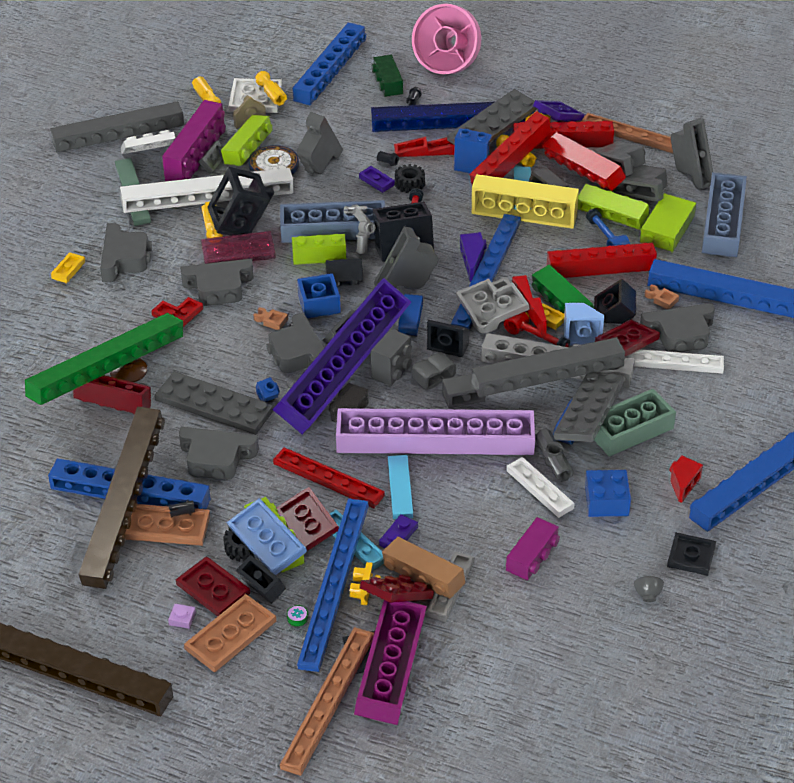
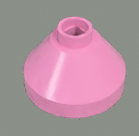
M438 4L430 7L422 13L413 28L412 47L414 54L421 65L431 72L445 75L459 73L467 69L479 53L481 47L480 27L474 16L460 6ZM456 36V42L453 46L451 39Z

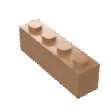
M400 537L393 540L382 551L384 565L387 569L409 576L415 582L425 583L427 588L434 590L438 595L451 599L465 584L463 568Z

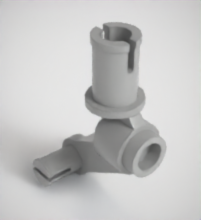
M357 204L350 207L345 206L344 213H352L360 222L358 226L359 233L356 235L358 237L356 253L367 254L368 238L375 231V225L364 214L367 210L363 209H367V207Z

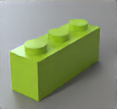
M345 234L292 237L293 264L326 263V260L346 259Z

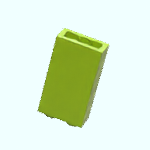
M664 193V198L657 203L641 228L640 243H653L654 247L673 252L695 217L696 202Z

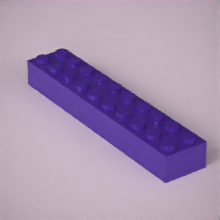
M383 278L272 410L299 433L303 434L371 353L374 346L384 337L411 304V301Z

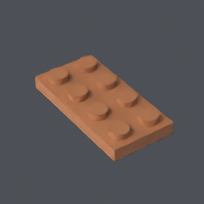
M137 504L136 511L132 512L131 526L126 530L125 540L203 546L210 519V510L195 509V513H192V515L185 514L171 518L168 506Z
M245 594L184 644V649L213 672H216L276 622V615Z

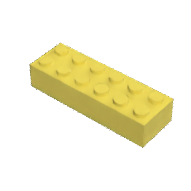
M476 174L472 185V214L503 218L504 214L521 217V221L574 229L577 218L579 189Z

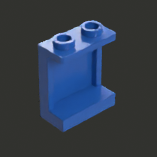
M460 128L455 136L454 170L471 173L489 156V142L492 135Z

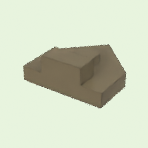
M247 95L243 99L244 102L241 106L237 107L233 112L234 127L236 129L241 128L252 115L266 116L264 104L257 102Z

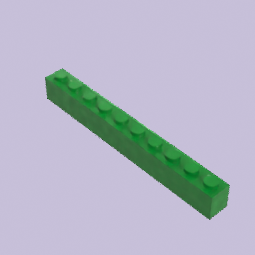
M166 313L25 379V397L39 405H43L183 337V320Z

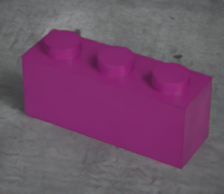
M536 517L507 555L506 571L529 580L532 574L538 572L540 563L548 558L552 547L557 546L560 540V536H558L559 526Z

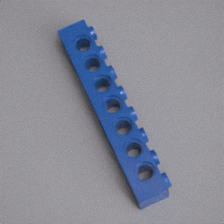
M349 22L344 26L293 86V101L311 105L317 100L320 93L325 90V87L339 73V70L345 66L349 58L365 42V26Z
M57 458L48 477L51 489L105 499L115 469ZM148 475L142 482L143 489L141 495L137 497V504L169 507L170 504L187 502V499H189V501L193 500L195 509H207L211 500L209 485Z

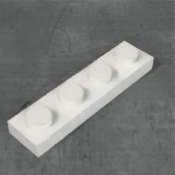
M523 457L507 465V472L558 518L574 509L575 503Z

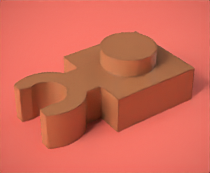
M651 285L650 291L645 290L646 298L654 299L653 303L665 309H671L679 301L678 294L665 288L659 290L657 286Z
M259 307L258 314H253L254 321L263 322V326L275 330L282 329L288 321V314L273 309L267 312L266 309Z

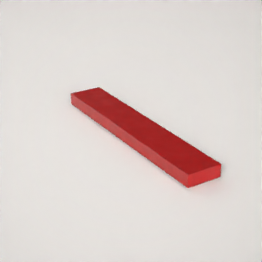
M285 447L273 459L274 465L351 499L368 501V505L371 508H375L385 496V491Z

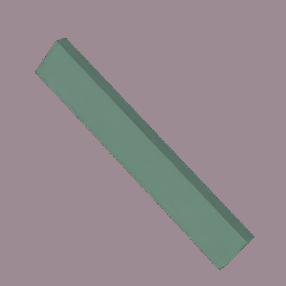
M131 158L115 161L121 186L140 185ZM148 210L130 212L134 226L151 223Z

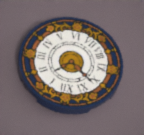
M265 146L254 151L249 157V169L252 172L290 168L293 175L299 167L297 153L285 146Z

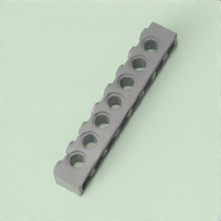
M487 333L482 345L481 361L498 363L569 347ZM625 358L624 366L595 373L598 375H622L624 377L622 387L629 388L634 372L635 359ZM585 375L576 376V377H571V378L583 380L584 377H585Z

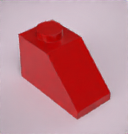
M683 455L671 464L669 470L671 472L670 482L678 501L681 503L701 479L703 464Z

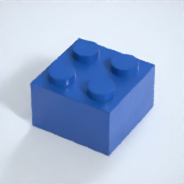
M333 273L297 279L298 297L306 318L341 313L340 295Z
M627 470L586 471L585 494L588 517L629 516L631 496Z

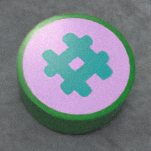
M301 605L290 607L287 610L288 623L292 626L304 625L308 621V610Z

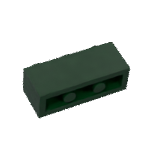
M392 54L373 57V64H371L372 73H375V80L378 82L379 90L383 92L384 97L403 94V79Z

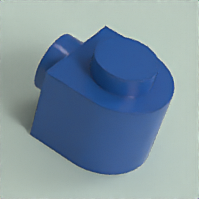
M271 377L256 384V393L259 400L268 402L278 398L280 390L277 383Z

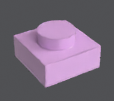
M174 604L168 619L169 625L190 629L196 613L195 607Z

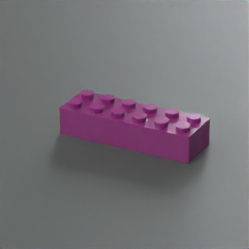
M204 100L163 154L165 182L191 179L200 166L198 161L210 146L225 133V112L223 111L222 103Z
M386 600L383 601L358 692L354 715L398 725L427 606L408 601L393 603Z

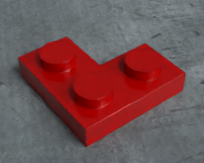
M190 297L184 300L178 307L162 301L151 310L152 316L157 318L169 313L183 320L184 327L203 310V303Z

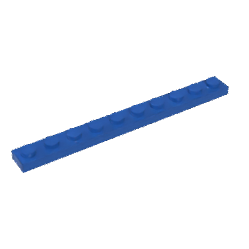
M504 214L469 287L486 279H490L493 282L521 223V217ZM460 304L451 325L470 329L473 324L465 308Z
M348 499L297 663L299 670L320 672L369 507L368 501Z

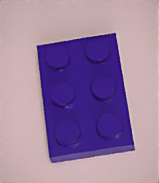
M535 100L533 107L537 108L539 113L549 114L551 119L558 122L560 120L576 122L577 120H582L585 116L584 113L560 101Z

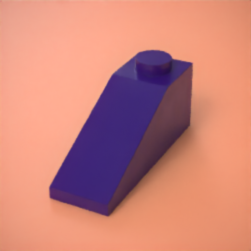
M481 232L460 234V251L470 282L484 257V250L487 249L486 239L482 238Z

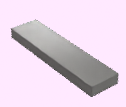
M454 552L450 562L463 568L465 580L474 563V557ZM462 587L451 599L438 595L435 592L426 610V617L446 622Z

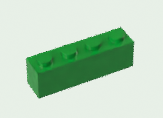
M547 265L532 274L533 289L539 292L547 302H550L556 310L565 313V303H585L594 309L593 303L552 266Z

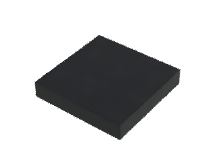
M675 532L667 567L708 576L716 541Z

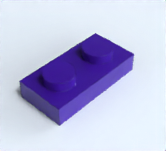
M372 166L359 173V179L382 193L395 186L394 179Z
M400 514L380 538L379 546L386 548L397 537L408 541L418 528V522Z

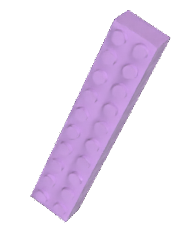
M338 408L336 428L337 453L534 455V410Z

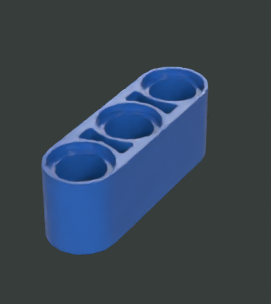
M404 294L411 301V304L400 316L398 332L409 336H417L423 307V295Z

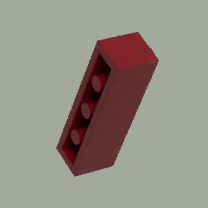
M106 375L73 390V397L75 399L114 408L118 411L130 412L134 415L137 407H151L150 386Z

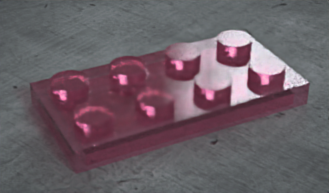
M271 231L201 239L205 264L243 259L259 261L276 258Z

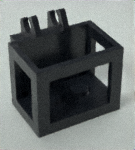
M228 167L207 207L217 233L246 240L249 239L258 220L262 217L274 195L272 188L264 186L260 174ZM238 176L253 179L248 190L243 189ZM229 181L234 194L226 208L215 206Z
M425 202L372 209L373 224L375 225V248L382 262L386 261L404 226L412 228L416 236L420 238L421 243L430 244L434 249L432 214Z

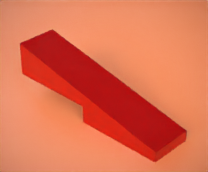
M426 137L394 144L396 155L399 157L454 155L455 145L449 142L447 137L433 141H427Z
M527 275L512 277V282L529 304L530 309L526 311L540 334L542 336L547 335V320L540 297H532Z

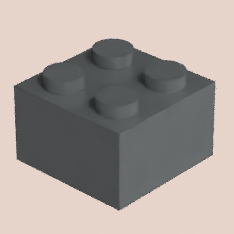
M390 329L371 350L372 379L392 386L396 380L400 379L401 374L410 368L412 363L410 336Z

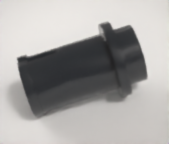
M413 87L409 90V96L406 99V103L409 106H415L418 98L421 97L422 92L419 87Z
M380 151L377 154V161L394 166L398 164L399 156L396 153L390 154Z
M187 499V502L170 504L171 518L195 513L193 500L189 501Z

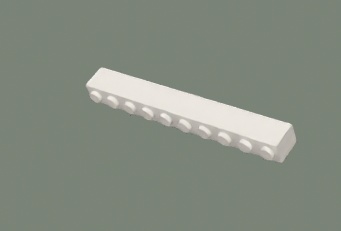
M290 168L254 172L260 174L265 187L274 190L273 196L293 193V177ZM224 175L120 187L123 212L205 204V202L211 201ZM238 176L243 189L248 190L253 179ZM229 181L217 202L231 200L234 192Z

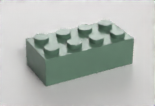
M654 389L648 390L613 405L594 441L610 457L674 429L676 411Z

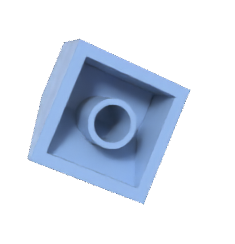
M565 303L563 333L564 337L570 340L569 346L595 342V337L603 334L604 315L585 303Z

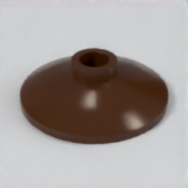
M138 358L111 371L110 376L130 382H137L146 375L147 364L144 360Z

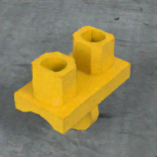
M366 562L365 568L354 567L353 581L370 580L373 577L371 573L373 563ZM351 583L350 597L361 599V605H367L370 593L360 589V584Z

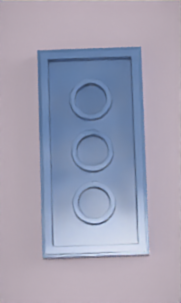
M260 498L226 522L228 527L274 575L280 573L307 552L306 547Z

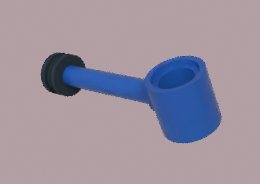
M591 209L587 212V220L591 224H596L608 238L607 246L630 244L626 235L615 236L601 220L602 215L597 209Z

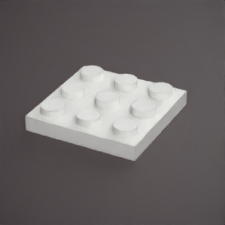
M234 78L228 106L229 112H234L237 107L239 108L244 102L243 99L248 95L257 102L264 104L266 113H277L278 105L274 104L264 92V87L259 86L256 83V79ZM271 79L280 88L282 87V79Z
M169 130L160 131L158 135L148 133L138 139L136 136L128 137L121 146V153L128 154L169 146L174 141L175 134L174 132H169Z

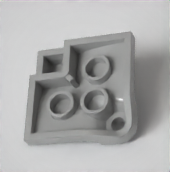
M507 277L495 282L486 279L456 292L458 300L469 314L474 327L480 333L496 330L500 322L530 309L526 299L513 282L510 283Z

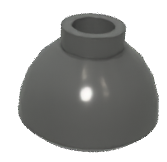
M654 576L640 577L634 581V587L637 593L643 597L644 602L656 601V597L661 593L664 581L661 578Z

